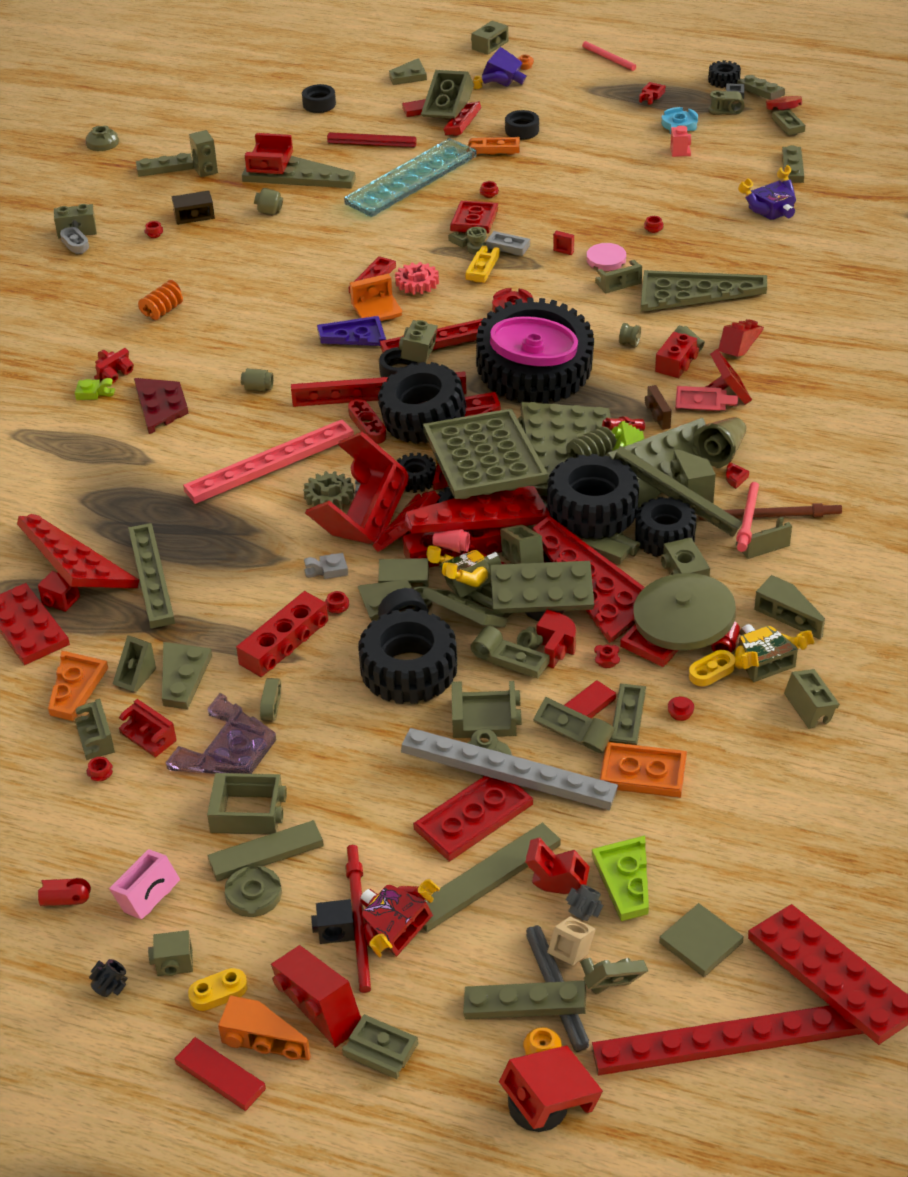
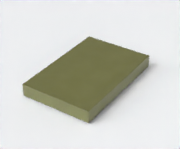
M426 587L421 595L482 625L506 627L507 617L499 613L493 614L492 610L464 597L460 598L449 590Z

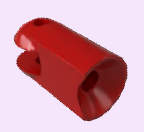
M83 878L41 880L42 887L38 890V901L40 906L80 905L89 899L91 886Z

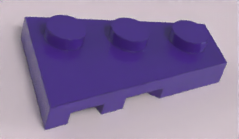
M379 316L317 325L321 344L380 346V341L386 340Z

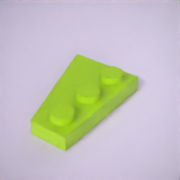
M645 835L592 849L594 863L621 921L648 915L649 913Z

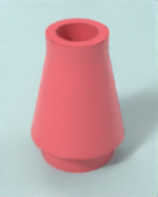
M463 529L434 532L433 546L457 553L467 552L469 549L470 534L469 532H464Z

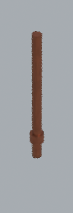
M814 503L812 506L755 508L753 518L810 515L813 518L823 517V515L842 514V505ZM727 509L724 511L738 519L743 518L745 509ZM698 515L699 520H705Z

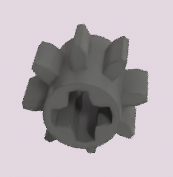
M583 884L578 890L571 888L566 898L567 904L571 905L568 911L585 921H588L592 915L598 918L604 906L601 904L602 901L599 900L601 894Z

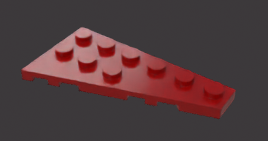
M525 486L512 491L503 490L490 495L471 496L467 499L454 498L406 512L405 521L411 534L460 529L511 527L522 524L524 526L536 525L546 517H551L536 488L534 486Z
M36 514L18 516L17 525L71 587L138 588L140 581L138 578L49 523L41 516Z
M546 517L533 527L532 530L542 536L543 551L551 562L590 561L594 609L586 611L609 644L635 624L634 603L639 593L645 588L643 585L552 517Z

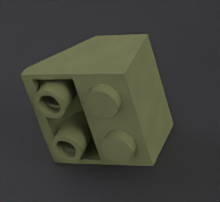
M679 449L674 450L673 460L670 461L673 473L672 478L711 503H714L716 474L709 460Z

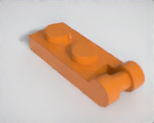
M520 137L471 138L468 142V154L471 157H475L478 154L495 155L497 153H506L513 155L520 152Z

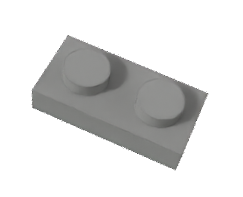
M493 231L486 240V246L489 249L497 247L502 252L523 256L530 247V239Z

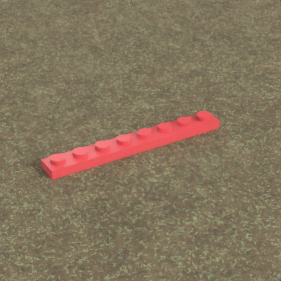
M341 419L183 485L184 492L194 504L202 502L335 446L340 440L354 435V430Z

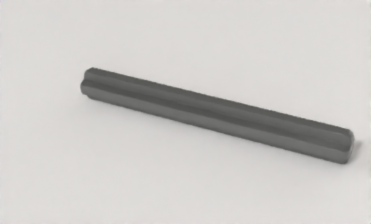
M539 925L528 927L526 937L545 982H564L554 956L547 953L549 945L542 928ZM559 1015L573 1049L577 1052L586 1050L589 1047V1038L579 1015Z

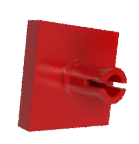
M718 349L710 353L721 376L705 387L721 388V390L730 387L745 405L752 401L738 373Z

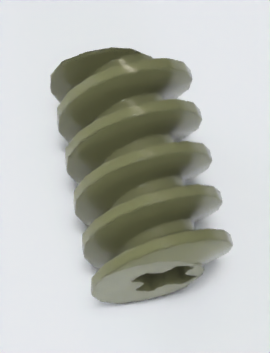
M599 427L571 440L566 446L568 458H577L578 455L584 454L585 456L598 454V456L603 457L615 447L616 438L609 428Z

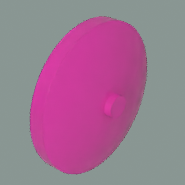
M513 317L504 319L492 327L490 345L499 355L511 361L532 366H553L568 362L576 355L578 339L569 328L557 322L537 317Z

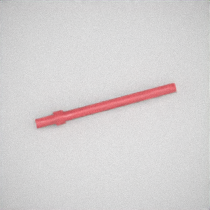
M752 482L749 486L741 529L737 532V550L740 552L746 551L747 545L751 542L752 538L750 530L759 489L757 482Z

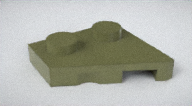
M408 579L358 586L371 621L378 620V607L389 593L402 588L412 589ZM404 606V607H402V608H400V609H398V610L400 611V610H402V609H404V608H406V607H408V606Z

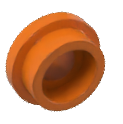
M524 54L517 58L522 62L520 69L527 70L532 68L534 59L530 55Z

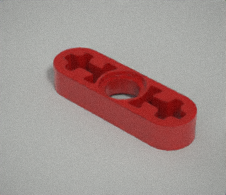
M363 399L350 401L348 404L349 416L358 429L364 432L376 444L383 443L387 438L386 427L370 405Z

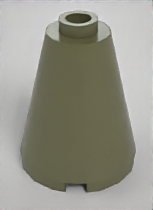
M732 417L701 426L693 435L694 445L692 448L694 454L709 460L710 464L716 468L726 466L734 458L746 434L745 423L740 418Z

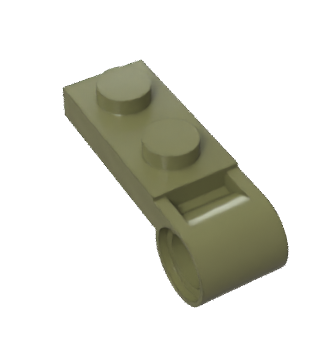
M485 626L471 644V650L478 658L537 679L550 663L548 654L503 640L501 632L493 626Z
M548 697L544 698L533 719L535 723L598 753L604 752L615 731V728L609 723L598 718L591 719Z

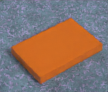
M608 742L605 748L600 780L617 784V790L681 798L687 751Z

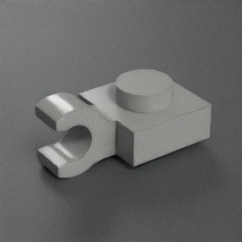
M343 553L319 556L320 561L312 557L304 559L306 567L304 571L308 578L322 574L324 579L348 576V567Z

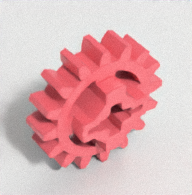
M412 262L411 265H403V268H398V272H395L396 286H399L400 291L405 289L406 294L409 292L413 295L416 292L423 294V291L431 292V288L436 289V284H439V272L435 270V266L429 267V263L422 264V262H419L418 265H415Z

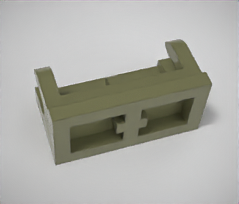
M631 260L629 263L632 266L605 273L602 269H598L596 271L600 277L595 278V283L605 294L641 284L642 265L638 264L635 260Z
M780 517L776 521V527L752 534L751 542L747 545L746 551L742 553L747 559L790 546L792 533L790 522L785 523L783 526L784 518Z
M428 558L379 559L378 583L408 579L409 583H423V587L429 588Z
M815 669L791 673L784 694L808 729L815 728L819 718L824 716L823 722L828 724L833 717L835 709L840 704Z
M96 699L95 702L77 707L76 714L89 712L88 715L75 719L86 760L115 753L101 700Z

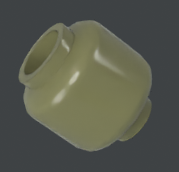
M263 188L260 193H256L254 204H257L259 212L275 215L281 211L283 198L280 192Z

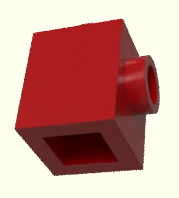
M53 570L38 584L41 601L48 607H54L66 612L80 598L78 587H71L58 572Z

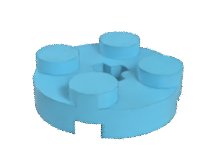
M683 107L670 108L664 111L661 124L664 128L670 130V133L671 127L686 126L687 131H695L698 124V114L692 109H688V112L683 111Z

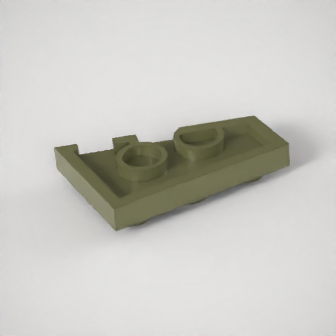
M163 642V706L188 710L212 658L211 648Z

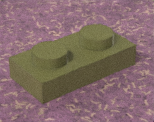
M790 109L772 112V119L787 135H797L798 133L805 132L806 125Z

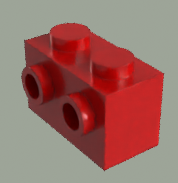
M673 331L656 353L655 372L679 379L683 372L688 370L692 360H695L698 356L697 338Z

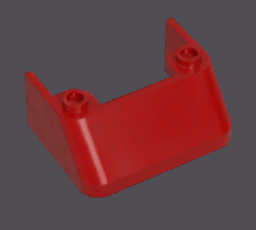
M359 432L338 442V445L354 458L351 464V474L360 483L347 514L331 501L309 508L305 514L332 536L373 544L385 531L392 519L408 483V473L402 465L364 432Z

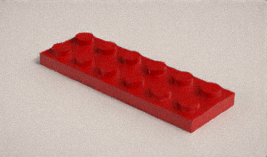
M790 904L748 930V939L878 1045L908 1026V994L794 905Z

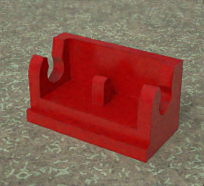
M136 699L134 704L124 710L119 716V719L122 721L129 717L128 721L119 727L120 734L155 758L177 741L173 722L139 699Z

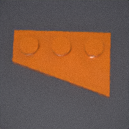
M61 650L60 667L57 668V680L52 689L48 710L50 716L74 721L78 715L76 714V708L86 703L108 670V663L105 660Z

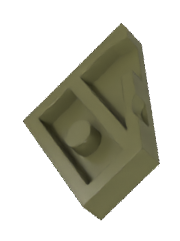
M415 59L389 70V78L393 85L427 80V73L420 59Z

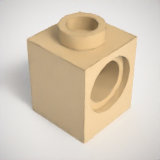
M571 916L555 926L547 953L568 964L575 965L589 954L596 928Z

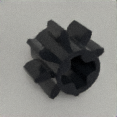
M109 959L105 964L99 960L89 976V979L93 980L91 982L92 989L103 997H108L112 992L118 996L126 986L125 982L128 979L124 976L126 974L125 967L114 959Z

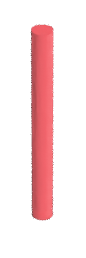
M587 41L583 42V48L632 71L636 69V64Z

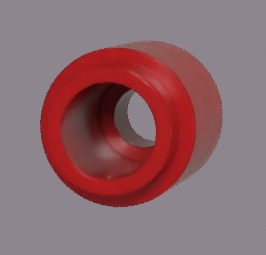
M734 622L730 631L723 638L711 644L713 652L717 650L733 652L735 650L740 633V626L737 622Z

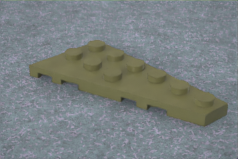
M703 418L623 448L672 478L673 473L670 461L673 460L674 450L679 449L695 455L692 448L694 445L693 435L706 423ZM617 450L608 452L605 455L614 459ZM638 478L639 508L644 502L656 499L661 492Z

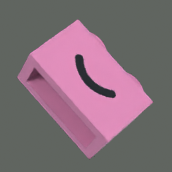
M148 849L109 890L124 913L142 920L180 881V878L166 855Z

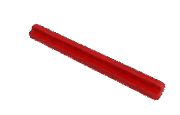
M329 132L327 135V142L331 144L416 147L417 144L415 136Z

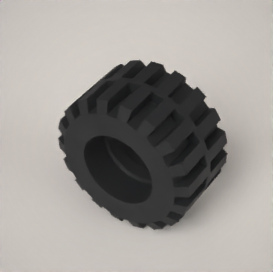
M658 497V499H650L648 502L641 504V507L637 509L635 541L640 542V549H644V552L647 554L651 553L652 556L658 557L663 554L665 543L690 537L695 542L696 515L694 509L690 508L691 505L683 503V500L680 499L675 500L673 497Z

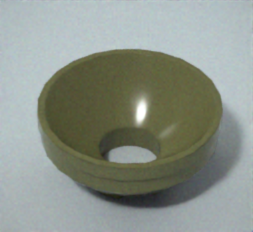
M105 125L93 127V130L86 136V146L93 151L110 150L119 144L118 134Z

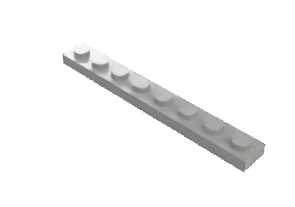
M414 728L409 729L401 746V753L606 810L611 809L618 785Z

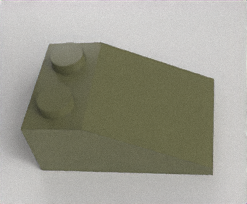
M435 70L421 116L455 119L470 100L474 83L469 72Z

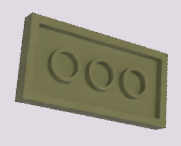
M590 561L490 565L493 614L545 612L547 609L551 611L594 609Z

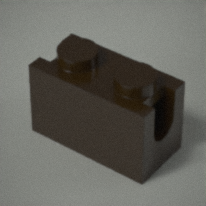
M210 191L171 196L177 225L215 219Z

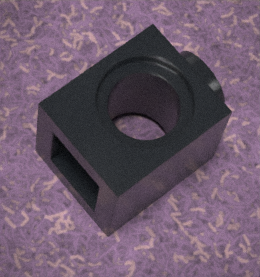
M351 899L316 903L317 915H311L313 933L319 934L320 944L355 941Z

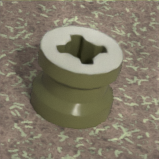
M623 323L620 329L619 343L623 345L630 343L632 346L637 347L641 337V326L636 325L632 327L628 323Z

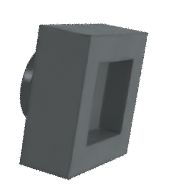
M726 84V91H738L744 99V84Z

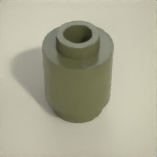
M247 368L241 374V385H244L245 390L266 392L273 388L274 375L272 372H268V370Z

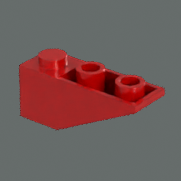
M751 319L739 321V323L732 322L731 325L724 326L718 351L737 357L745 355L764 327L759 326L757 321Z

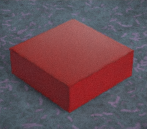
M556 230L553 234V251L572 255L574 253V235Z

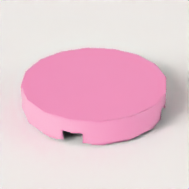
M596 244L587 251V263L592 268L595 266L603 271L617 270L622 267L623 263H626V251L617 244Z

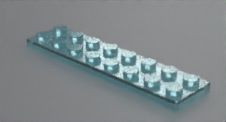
M448 138L345 196L344 202L346 205L367 216H376L383 210L477 157V151Z

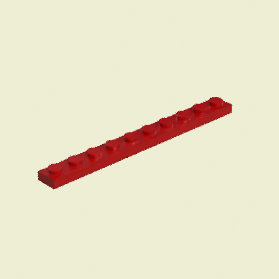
M828 1005L592 1042V1053L599 1076L864 1033Z

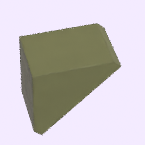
M127 635L113 685L137 692L156 670L151 643Z

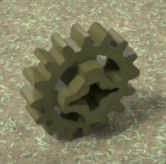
M325 471L322 476L317 473L315 474V479L309 478V483L304 484V499L307 505H312V507L331 501L339 509H343L342 504L349 505V500L354 499V484L351 483V478H345V474L338 476L336 471L332 474H328Z

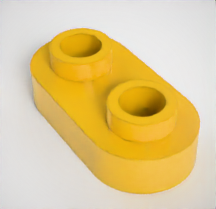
M717 650L691 664L689 680L697 686H708L734 671L735 656L729 651Z
M230 968L195 981L188 990L191 1006L199 1011H207L226 1004L230 995L242 997L248 989L246 975L240 969Z

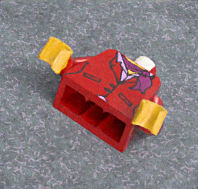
M426 879L420 886L395 887L393 885H386L379 894L371 889L363 892L360 903L366 907L362 912V917L366 922L363 930L368 947L379 958L382 956L381 952L385 948H388L397 957L433 916L424 900L432 903L434 898L431 895L436 891H440V888L431 879Z

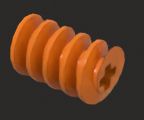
M168 280L161 287H158L139 300V310L145 316L158 320L160 316H164L166 312H170L172 308L183 302L181 289L174 280Z

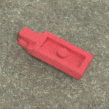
M677 386L675 409L725 411L726 406L738 405V396L727 395V390H721V388Z

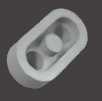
M68 227L61 230V241L71 252L83 254L89 249L88 238L78 228Z

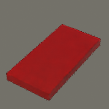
M483 776L414 822L413 827L421 837L450 862L533 805V798L516 784Z

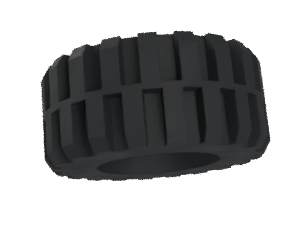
M421 362L419 365L411 364L405 369L397 370L396 374H391L387 378V382L382 384L378 393V404L387 431L395 438H400L401 441L407 443L409 441L413 444H419L423 441L429 443L423 429V424L465 417L467 406L460 378L452 369L445 365L439 366V364L434 362L430 364Z
M584 454L578 455L577 458L571 457L566 459L565 463L561 462L550 473L547 486V510L554 520L574 535H579L585 539H588V537H594V539H601L603 536H607V538L612 537L616 532L619 534L623 532L636 518L639 498L638 478L627 464L623 465L622 461L618 459L613 460L610 456L606 455L601 457L598 454H591V456H585Z
M406 609V611L402 612L395 610L389 615L383 614L379 616L377 621L373 620L360 636L358 651L363 682L376 696L381 695L383 700L389 702L394 700L396 704H403L404 702L418 704L420 700H424V702L429 701L434 695L439 696L442 694L445 688L451 685L457 674L456 636L450 626L444 620L441 621V618L435 614L429 615L424 610H419V612L413 609ZM403 653H418L423 655L419 658L410 660H401L393 658L394 656Z

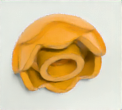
M538 1027L526 1035L523 1047L526 1055L562 1047V1043L555 1031L547 1027Z

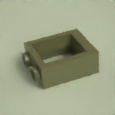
M215 773L207 813L210 833H276L278 823L283 822L281 802H286L287 787L282 786L281 774ZM228 796L272 797L269 813L225 811Z

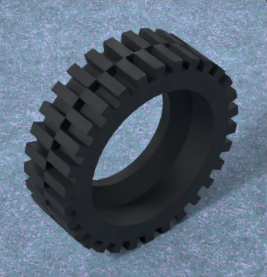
M527 298L525 303L522 302V299H516L515 305H512L510 301L506 302L504 309L499 305L495 308V313L490 311L487 314V318H483L481 325L478 327L476 340L477 372L479 375H482L481 380L484 383L488 382L490 390L496 388V394L499 396L507 393L506 399L511 401L514 397H518V403L524 402L525 399H530V402L542 400V404H548L549 398H552L554 402L560 401V395H562L566 399L570 397L571 391L576 393L579 391V386L583 387L586 384V379H589L590 372L592 371L594 333L592 329L590 330L589 322H585V317L582 314L577 316V310L574 308L568 311V305L562 303L559 307L555 300H551L550 304L545 303V298H539V302H534L533 298ZM513 317L548 319L564 325L576 335L578 339L577 352L571 360L559 365L543 367L524 366L502 357L491 347V329L496 323Z

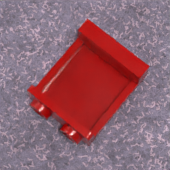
M256 133V145L253 151L245 153L246 172L283 174L293 153L292 136L287 134Z
M567 1045L509 1059L499 1080L501 1086L533 1129L544 1127L550 1113L580 1105L585 1113L593 1112L603 1092Z

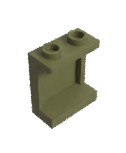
M462 681L451 682L453 738H471L476 730L482 728L492 730L497 737L517 736V725H522L521 709H516V706H521L520 690H515L514 681H509L508 691L462 692Z

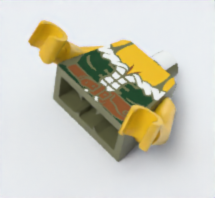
M428 546L427 549L428 560L431 563L441 562L439 565L447 585L460 598L490 583V565L501 564L496 552L484 557L477 550H473L454 558L447 554L440 556L441 548L437 546Z
M747 624L741 628L739 633L741 637L739 638V645L735 649V666L738 669H746L753 683L796 667L798 649L804 650L807 648V645L815 644L812 631H803L798 633L797 637H790L778 632L772 626L755 630L752 625Z

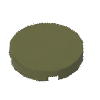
M250 866L241 868L234 872L225 884L227 905L233 912L246 917L261 916L270 912L280 902L282 895L279 877L274 871L263 866H257V868L250 869Z

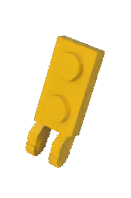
M482 245L465 273V280L485 283L499 258L500 249L494 247L492 252L488 253V247Z

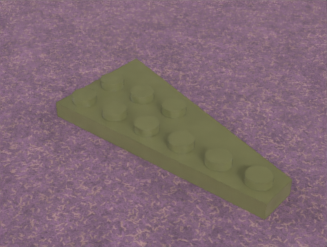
M291 156L283 174L246 172V167L242 173V182L352 188L356 179L355 172L294 156Z
M644 270L641 312L767 294V275Z

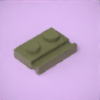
M364 1014L350 1035L349 1042L346 1046H343L342 1053L343 1056L398 1079L399 1072L405 1067L418 1046V1037Z

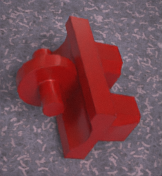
M126 348L117 353L113 351L108 353L106 350L99 351L98 360L95 361L97 374L94 376V379L102 381L105 378H111L113 384L118 379V370L124 375L131 373L134 364L129 359V351Z

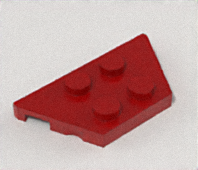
M436 491L424 492L422 496L419 493L416 494L372 544L373 548L380 552L396 539L405 535L409 531L405 521L406 512L435 504L440 498Z

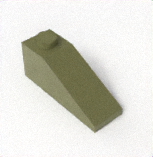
M771 575L756 591L754 610L802 632L812 631L813 637L821 640L824 632L825 618L793 584Z

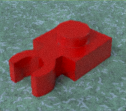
M649 82L642 89V93L639 95V102L642 103V101L648 100V105L652 104L653 100H658L665 93L666 86Z

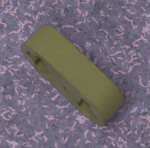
M267 678L265 681L260 704L261 720H276L281 698V679Z

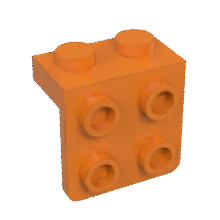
M389 273L350 282L351 304L360 318L379 316L380 321L402 316V309L392 295V280Z

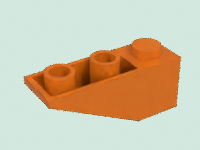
M230 995L218 1025L223 1044L232 1048L243 1047L253 1049L262 1054L273 1053L283 1055L292 1060H310L309 1042L305 1036L260 1001Z

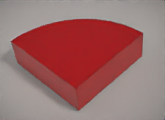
M730 462L726 468V480L729 485L737 489L749 477V470Z

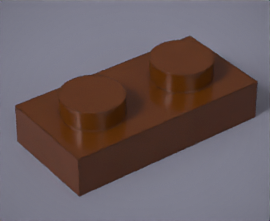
M656 385L648 386L647 396H645L646 408L651 410L654 421L658 422L662 430L670 429L671 408Z

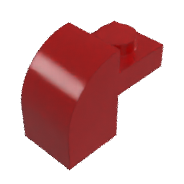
M547 609L536 625V633L543 637L541 645L545 646L544 653L550 657V663L547 667L554 669L558 661L563 660L566 653L574 655L576 649V627L569 617Z
M540 837L530 840L525 863L534 871L532 883L536 887L546 892L569 894L571 888L578 890L582 884H587L590 866L575 849L555 855Z

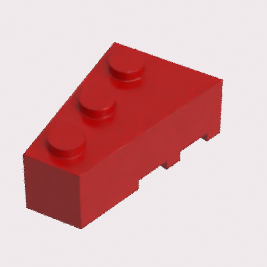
M298 945L271 963L275 975L272 977L276 988L280 992H284L335 1048L349 1039L359 1023L361 1015L347 979L301 945Z

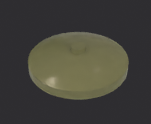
M679 573L657 579L639 593L634 603V621L639 633L652 644L671 650H694L709 646L723 638L730 631L736 618L735 599L731 591L722 582L696 573Z

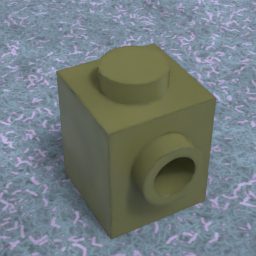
M189 930L153 934V947H148L150 965L155 964L157 976H173L180 973L193 972V949Z

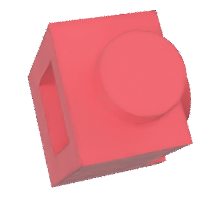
M671 127L670 148L672 157L691 156L689 146L691 145V134L687 133V127Z

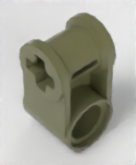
M717 90L710 93L712 98L711 106H709L708 110L710 113L717 115L739 114L744 110L745 104L740 92Z

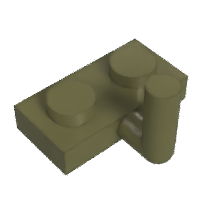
M586 958L580 962L585 973L584 980L587 988L591 989L595 994L603 992L610 986L629 985L648 972L644 960L631 961L630 958H625L616 963L604 960L594 965L591 958Z

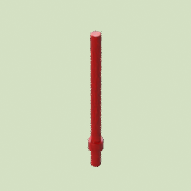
M349 845L347 847L348 863L345 867L346 877L350 880L359 991L368 993L371 991L367 941L363 930L365 920L362 917L364 907L360 903L363 866L359 862L358 846Z

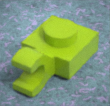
M105 378L102 382L91 379L79 380L75 390L76 400H96L99 395L113 396L115 388H108L112 386L113 380L111 378Z

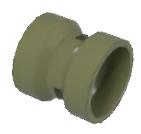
M472 227L467 230V239L469 240L467 250L469 253L476 254L482 245L486 246L487 232L484 228Z

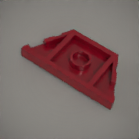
M134 378L149 434L154 433L155 427L164 422L167 426L175 419L189 414L180 382Z

